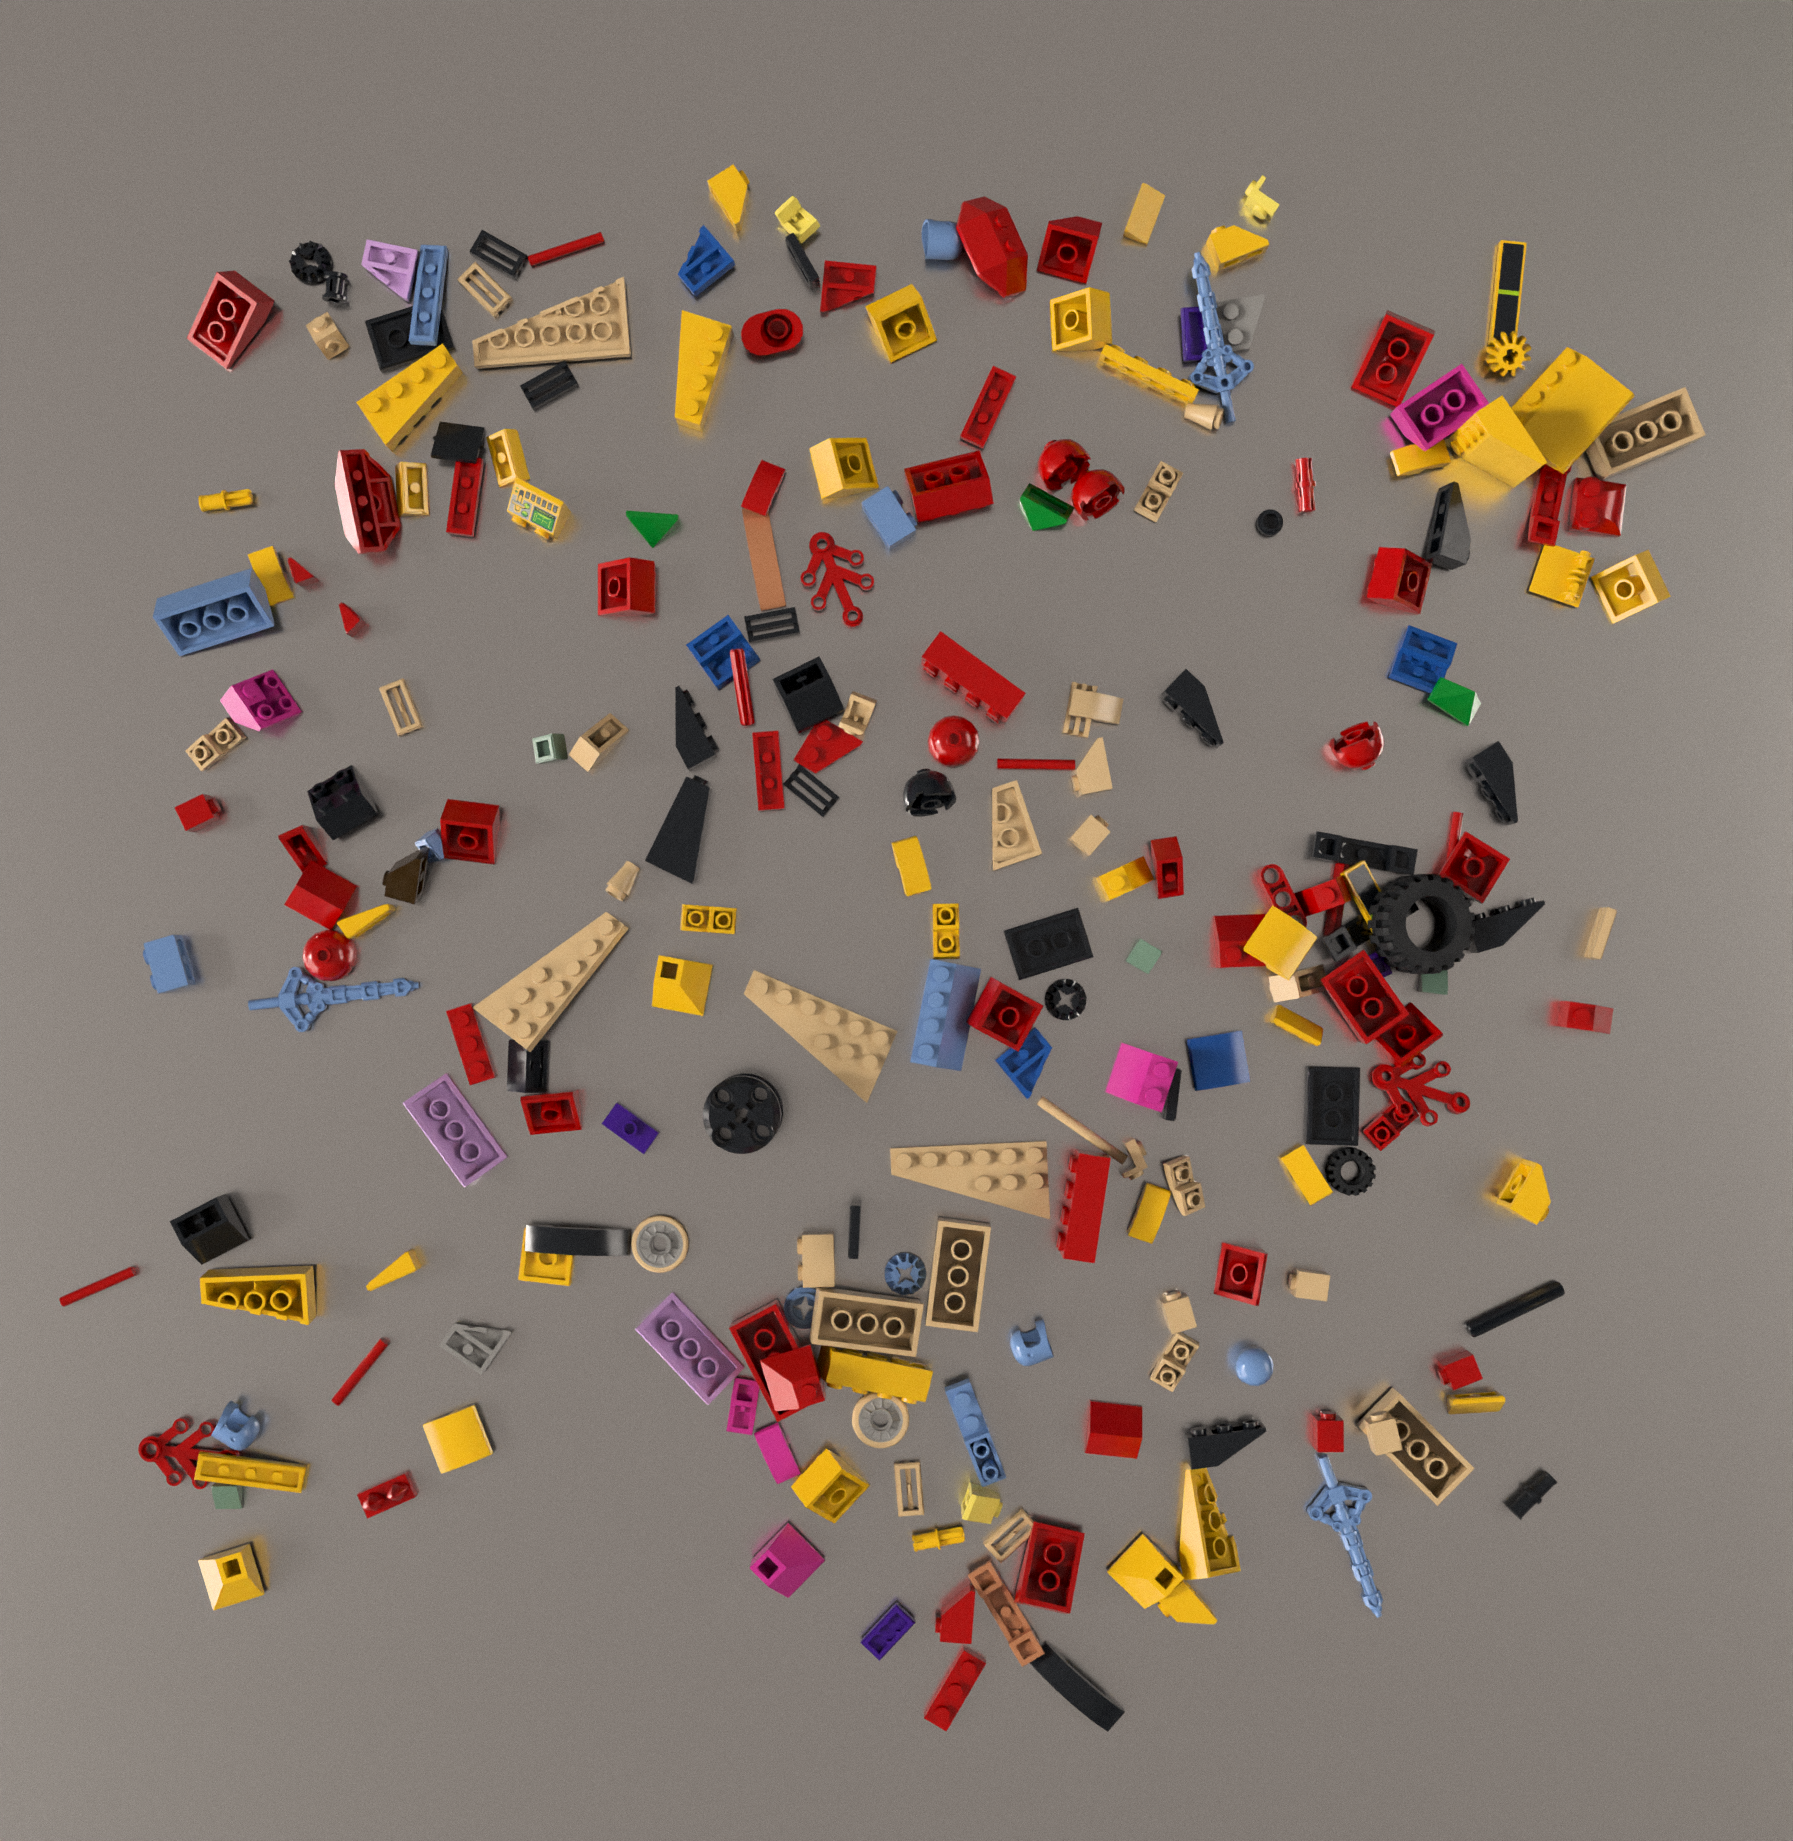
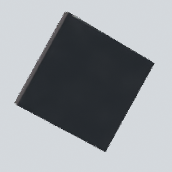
M852 1200L850 1204L849 1259H858L862 1200Z

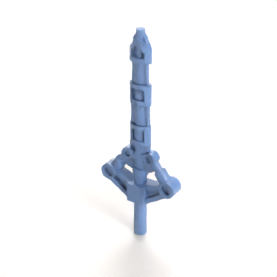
M1201 252L1194 253V265L1191 270L1193 279L1197 281L1199 293L1197 300L1199 310L1202 312L1203 331L1208 349L1203 351L1201 362L1197 364L1194 372L1189 375L1188 380L1194 383L1195 386L1214 393H1220L1225 422L1231 423L1235 422L1236 419L1230 390L1234 389L1248 373L1253 371L1254 364L1251 360H1245L1239 354H1235L1230 345L1224 346L1222 328L1216 311L1215 292L1211 290L1208 277L1211 275L1210 267L1205 262L1204 257L1201 256ZM1232 360L1238 367L1227 374L1226 363ZM1207 366L1214 367L1216 376L1204 374Z
M292 967L288 972L278 997L249 1000L248 1007L250 1011L280 1007L281 1011L298 1032H306L310 1029L311 1023L316 1019V1016L326 1010V1004H342L358 999H363V1001L380 999V996L395 994V997L406 996L410 991L419 988V982L397 978L393 979V982L390 983L372 981L355 986L339 985L325 988L323 983L312 980V977L307 975L301 967ZM300 982L308 985L305 993L297 994ZM301 1004L308 1005L310 1009L305 1016L299 1008Z
M1321 1455L1318 1457L1327 1486H1325L1316 1500L1309 1505L1307 1513L1312 1520H1319L1324 1524L1327 1523L1334 1531L1341 1532L1344 1546L1353 1562L1352 1568L1356 1580L1360 1581L1365 1593L1362 1596L1365 1605L1371 1609L1377 1618L1381 1617L1383 1598L1380 1590H1376L1372 1578L1374 1573L1369 1559L1366 1558L1362 1546L1364 1544L1356 1527L1361 1523V1512L1364 1511L1366 1503L1371 1501L1372 1493L1366 1487L1337 1482L1328 1455ZM1356 1500L1355 1508H1347L1344 1501ZM1332 1505H1335L1336 1512L1330 1517L1325 1511Z

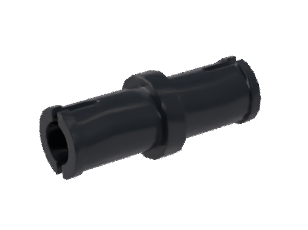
M1544 1471L1530 1487L1526 1486L1523 1489L1524 1493L1508 1507L1509 1510L1521 1520L1536 1503L1539 1505L1542 1502L1541 1498L1557 1484V1481L1548 1472Z

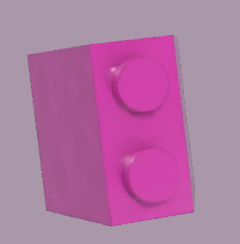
M1121 1043L1105 1092L1162 1113L1178 1062Z

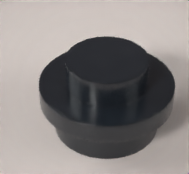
M1265 510L1257 519V527L1264 535H1276L1283 527V518L1276 510Z

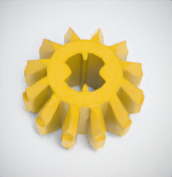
M1512 331L1509 337L1505 332H1501V340L1498 341L1493 337L1491 341L1495 346L1486 347V352L1491 355L1485 360L1488 364H1492L1490 367L1492 372L1499 370L1500 376L1504 377L1509 370L1510 374L1515 376L1516 368L1519 367L1520 370H1525L1522 362L1531 360V357L1526 354L1531 350V346L1525 344L1527 339L1523 335L1518 337L1516 331ZM1511 349L1510 357L1505 358L1507 350Z

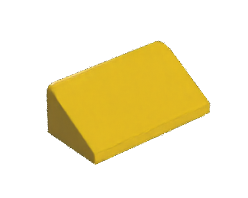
M1142 183L1123 236L1147 245L1165 195L1148 184Z
M505 428L486 437L499 487L514 484L516 478L523 481L530 479L517 430Z
M401 461L395 466L399 516L429 515L426 463Z
M1282 1005L1276 1006L1269 1019L1272 1024L1314 1046H1320L1323 1035V1028Z
M1498 1391L1448 1394L1446 1396L1447 1412L1450 1415L1498 1412L1505 1403V1397Z

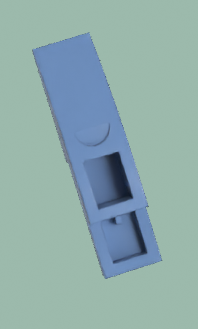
M969 1378L944 1387L981 1486L984 1487L1005 1479L1006 1475Z

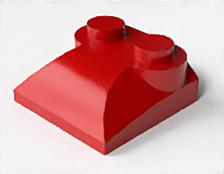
M1596 477L1575 478L1573 481L1568 531L1620 537L1627 485L1601 481Z
M1465 831L1438 875L1441 878L1447 877L1452 880L1453 886L1461 887L1464 891V896L1482 904L1510 858Z

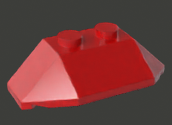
M985 196L964 201L961 204L956 229L977 276L991 288L997 290L998 294L1003 298L1024 293L1027 287L1028 253L1007 207Z
M365 449L338 451L335 489L345 537L358 554L383 553L401 528L391 476L378 462L369 456L370 454Z

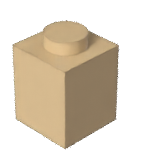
M1090 815L1068 840L1085 855L1090 856L1110 833L1107 829L1109 824L1099 815L1095 818Z
M1294 1268V1274L1289 1276L1288 1289L1292 1290L1291 1294L1297 1298L1327 1301L1330 1275L1323 1271Z
M1174 1291L1166 1294L1165 1299L1160 1300L1171 1334L1197 1327L1189 1297L1186 1293L1181 1294L1180 1291Z
M1378 1411L1370 1414V1418L1364 1419L1370 1449L1376 1456L1402 1450L1396 1419L1390 1413L1386 1414V1411Z

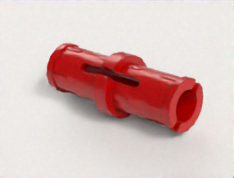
M1299 458L1295 460L1297 469L1295 489L1298 490L1299 512H1312L1316 510L1314 501L1316 481H1313L1312 458Z

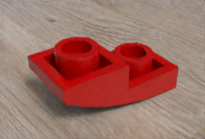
M761 460L741 507L766 517L786 469Z
M1392 1102L1363 1130V1133L1382 1151L1401 1135L1400 1132L1419 1117L1414 1108L1410 1116L1400 1118L1395 1112L1396 1107ZM1402 1105V1113L1407 1114V1107Z

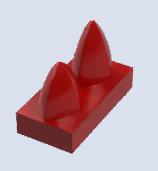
M406 1471L359 1492L357 1496L368 1519L415 1498L417 1493Z

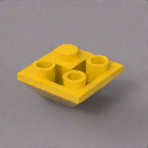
M659 955L654 977L652 1007L703 1016L713 965Z
M1143 1533L1107 1570V1573L1144 1609L1166 1598L1184 1579L1181 1570Z
M250 1544L198 1560L213 1611L265 1594Z

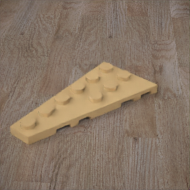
M621 277L612 284L604 287L600 286L593 289V292L581 297L576 296L543 310L540 314L529 319L524 318L510 327L498 329L472 340L475 368L631 357L625 278Z
M605 912L472 1008L531 1052L626 933L628 928Z
M754 970L744 995L867 1103L898 1031Z
M1046 1140L890 1148L891 1175L1050 1219Z

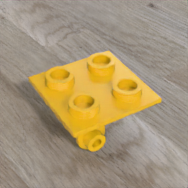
M1544 545L1529 591L1578 608L1595 558L1590 557L1591 553L1581 550L1578 553L1557 545L1554 547Z

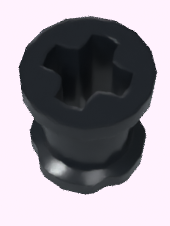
M336 271L324 272L326 290L325 294L322 295V299L334 304L345 303L344 287L348 276Z

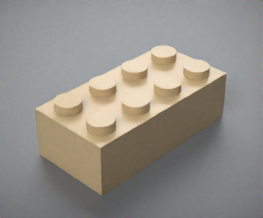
M1686 387L1617 415L1586 449V452L1597 478L1603 481L1690 445L1706 434Z
M938 1217L925 1326L978 1332L991 1232L990 1223Z
M817 1287L809 1339L812 1344L916 1357L924 1304L918 1299Z
M1393 1387L1356 1424L1367 1435L1364 1419L1370 1418V1414L1386 1411V1414L1390 1413L1396 1419L1402 1450L1386 1453V1455L1437 1506L1475 1469Z

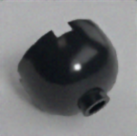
M930 769L917 771L906 782L903 791L906 812L910 810L913 816L938 814L936 808L945 806V810L955 804L957 799L953 785L946 775L937 771H931Z

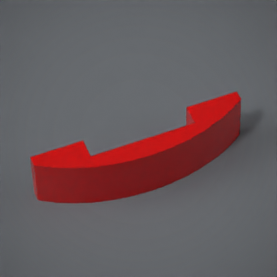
M1546 464L1541 467L1532 502L1528 541L1551 547L1555 546L1560 525L1558 517L1566 478L1571 472V467L1564 474Z

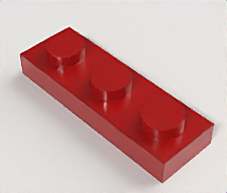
M995 366L992 367L960 435V439L984 449L1017 376Z
M478 458L476 464L455 462L446 528L448 534L474 537L484 466L482 458Z
M779 731L753 732L758 811L785 809Z
M473 1003L446 1011L469 1085L496 1077L475 1009L472 1008L474 1007Z
M963 1647L927 1708L924 1719L947 1732L985 1667L986 1660Z

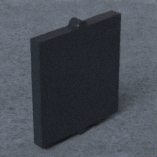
M440 421L436 436H433L434 444L431 458L476 464L480 449H483L482 441L485 427Z

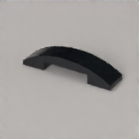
M1316 831L1312 857L1351 866L1365 860L1369 869L1414 875L1418 849L1380 844Z
M1416 903L1409 909L1407 917L1419 910ZM1359 913L1321 940L1334 962L1368 941L1370 939L1369 935L1373 934L1370 928H1368L1363 915Z
M526 1224L525 1251L579 1256L630 1255L632 1229L572 1228Z
M1045 1642L1041 1646L1045 1654L1030 1662L1032 1667L1074 1707L1108 1732L1125 1713V1710L1107 1694H1102L1070 1666L1059 1652Z

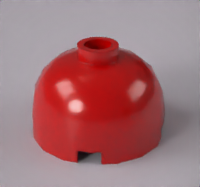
M1071 439L1052 440L1045 445L1039 457L1038 471L1048 489L1060 490L1063 489L1062 483L1070 479V483L1073 484L1082 472L1089 469L1090 463L1088 459L1091 460V458L1079 443Z
M1105 469L1086 470L1077 477V481L1074 484L1071 492L1072 503L1082 519L1087 521L1089 520L1087 516L1091 515L1096 519L1109 512L1118 504L1119 499L1117 496L1120 492L1124 495L1125 489L1120 480L1113 473Z
M955 715L947 716L937 721L930 730L928 738L929 752L935 761L943 766L953 768L962 767L972 761L978 752L980 743L978 731L973 723L964 717Z
M1367 721L1340 732L1343 737L1337 741L1333 738L1329 744L1334 756L1344 767L1367 770L1373 767L1375 761L1381 756L1385 741L1377 722L1373 721V725L1369 726Z
M324 930L315 933L307 940L303 948L302 959L305 968L312 976L322 981H337L345 978L347 974L349 975L352 968L355 967L357 963V949L352 939H347L343 932Z

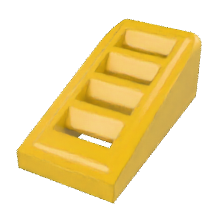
M383 904L337 922V925L347 939H357L392 914L396 908L392 904Z
M411 1249L405 1252L366 1285L367 1290L372 1291L420 1269L421 1264L415 1250Z

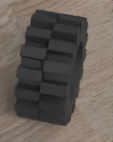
M1346 1147L1345 1149L1340 1148L1337 1153L1333 1152L1330 1155L1332 1158L1326 1162L1328 1164V1167L1325 1168V1173L1328 1175L1326 1178L1338 1192L1349 1196H1357L1361 1192L1365 1193L1368 1191L1367 1188L1373 1185L1372 1180L1376 1178V1174H1374L1376 1167L1372 1163V1158L1367 1153L1356 1148ZM1354 1161L1360 1167V1175L1354 1181H1346L1341 1175V1168L1346 1162Z

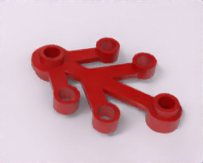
M818 532L810 539L809 548L813 555L807 570L801 574V583L805 587L815 585V574L823 559L826 572L817 594L811 598V606L816 611L825 609L827 604L826 598L833 583L844 608L842 615L844 624L849 628H857L863 622V613L860 608L853 605L843 579L859 585L862 590L868 591L874 586V578L870 574L861 575L836 565L833 556L848 560L852 566L859 567L864 562V555L859 550L850 551L835 545L834 539L830 534ZM821 540L827 543L824 549L817 547L818 542ZM854 554L861 556V560L858 563L851 560ZM807 574L813 576L811 583H806L803 580ZM864 578H869L871 580V585L867 587L863 586L861 583ZM821 598L824 601L823 605L816 607L814 605L815 599ZM856 612L858 617L856 620L851 621L848 619V614Z
M1421 1053L1416 1056L1421 1061L1420 1065H1416L1412 1059L1403 1067H1392L1387 1064L1379 1065L1372 1073L1374 1085L1380 1090L1387 1091L1396 1107L1395 1112L1400 1118L1410 1116L1413 1113V1106L1410 1102L1403 1100L1398 1088L1407 1091L1420 1114L1421 1123L1427 1127L1437 1123L1438 1114L1434 1110L1429 1109L1422 1096L1447 1104L1448 1110L1456 1115L1464 1113L1470 1107L1469 1097L1462 1092H1456L1452 1095L1424 1085L1436 1078H1444L1450 1074L1451 1067L1445 1061L1438 1062L1434 1065L1433 1069L1411 1080L1400 1076L1411 1069L1419 1070L1426 1064V1058ZM1438 1066L1445 1068V1074L1439 1072ZM1383 1073H1387L1389 1075V1081H1385L1383 1079ZM1457 1098L1463 1100V1106L1457 1104ZM1402 1105L1407 1107V1114L1402 1113ZM1426 1114H1430L1432 1116V1122H1428L1426 1120Z
M180 1417L175 1420L173 1426L159 1437L154 1435L147 1436L140 1442L138 1447L140 1457L147 1462H155L166 1476L167 1483L171 1486H177L182 1483L185 1475L181 1469H174L165 1456L175 1457L192 1479V1484L196 1489H203L210 1483L205 1481V1484L202 1485L198 1483V1480H194L196 1465L191 1459L198 1460L200 1451L225 1455L230 1453L233 1456H240L238 1450L230 1447L222 1451L192 1448L203 1438L212 1435L216 1427V1423L213 1420H206L201 1423L199 1429L178 1446L166 1444L177 1434H184L190 1429L191 1421L187 1417ZM179 1421L185 1423L186 1427L184 1430L179 1428ZM205 1424H208V1425L211 1426V1432H210V1433H207V1432L204 1430V1425H205ZM150 1444L156 1446V1452L150 1451ZM173 1473L179 1476V1481L176 1482L172 1479Z

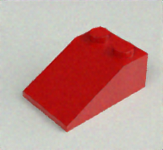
M235 270L216 272L186 339L224 368L229 369L263 326L275 300Z
M1387 310L1352 384V388L1395 407L1401 405L1434 337L1435 330Z
M1364 949L1320 979L1343 1018L1363 1044H1368L1410 1015Z
M1033 1522L1019 1574L1014 1603L1061 1614H1070L1085 1533Z

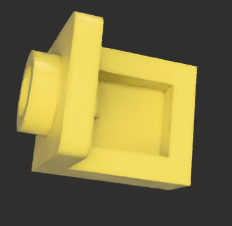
M1262 175L1258 182L1253 180L1245 191L1248 197L1244 205L1252 209V213L1259 219H1266L1270 222L1280 204L1260 192L1266 181V177Z
M791 196L775 211V215L783 229L789 234L794 232L801 244L820 227L817 219L803 209L794 196Z

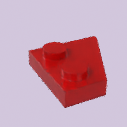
M825 260L820 313L829 312L874 294L877 266Z
M825 720L813 726L793 761L817 774L852 750L860 747L863 741L846 733L830 721Z

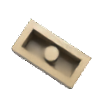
M834 1231L803 1232L802 1239H797V1254H802V1265H798V1281H803V1288L835 1287Z

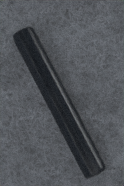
M1560 1282L1551 1283L1468 1323L1467 1329L1472 1337L1480 1336L1565 1294L1564 1288Z

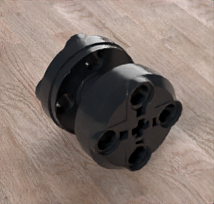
M740 1073L730 1076L715 1086L705 1101L703 1123L706 1132L716 1146L728 1152L748 1154L758 1151L766 1146L778 1132L784 1115L783 1101L773 1083L760 1075ZM756 1088L765 1089L767 1098L762 1099L758 1097ZM720 1090H725L729 1094V1101L721 1099L719 1095ZM745 1108L748 1112L745 1117H742L740 1113ZM763 1125L767 1127L769 1135H762L758 1130V1126ZM722 1128L730 1130V1138L722 1134Z

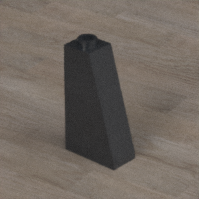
M694 775L693 779L686 776L645 859L646 862L691 884H695L712 793V789L707 787L708 781Z

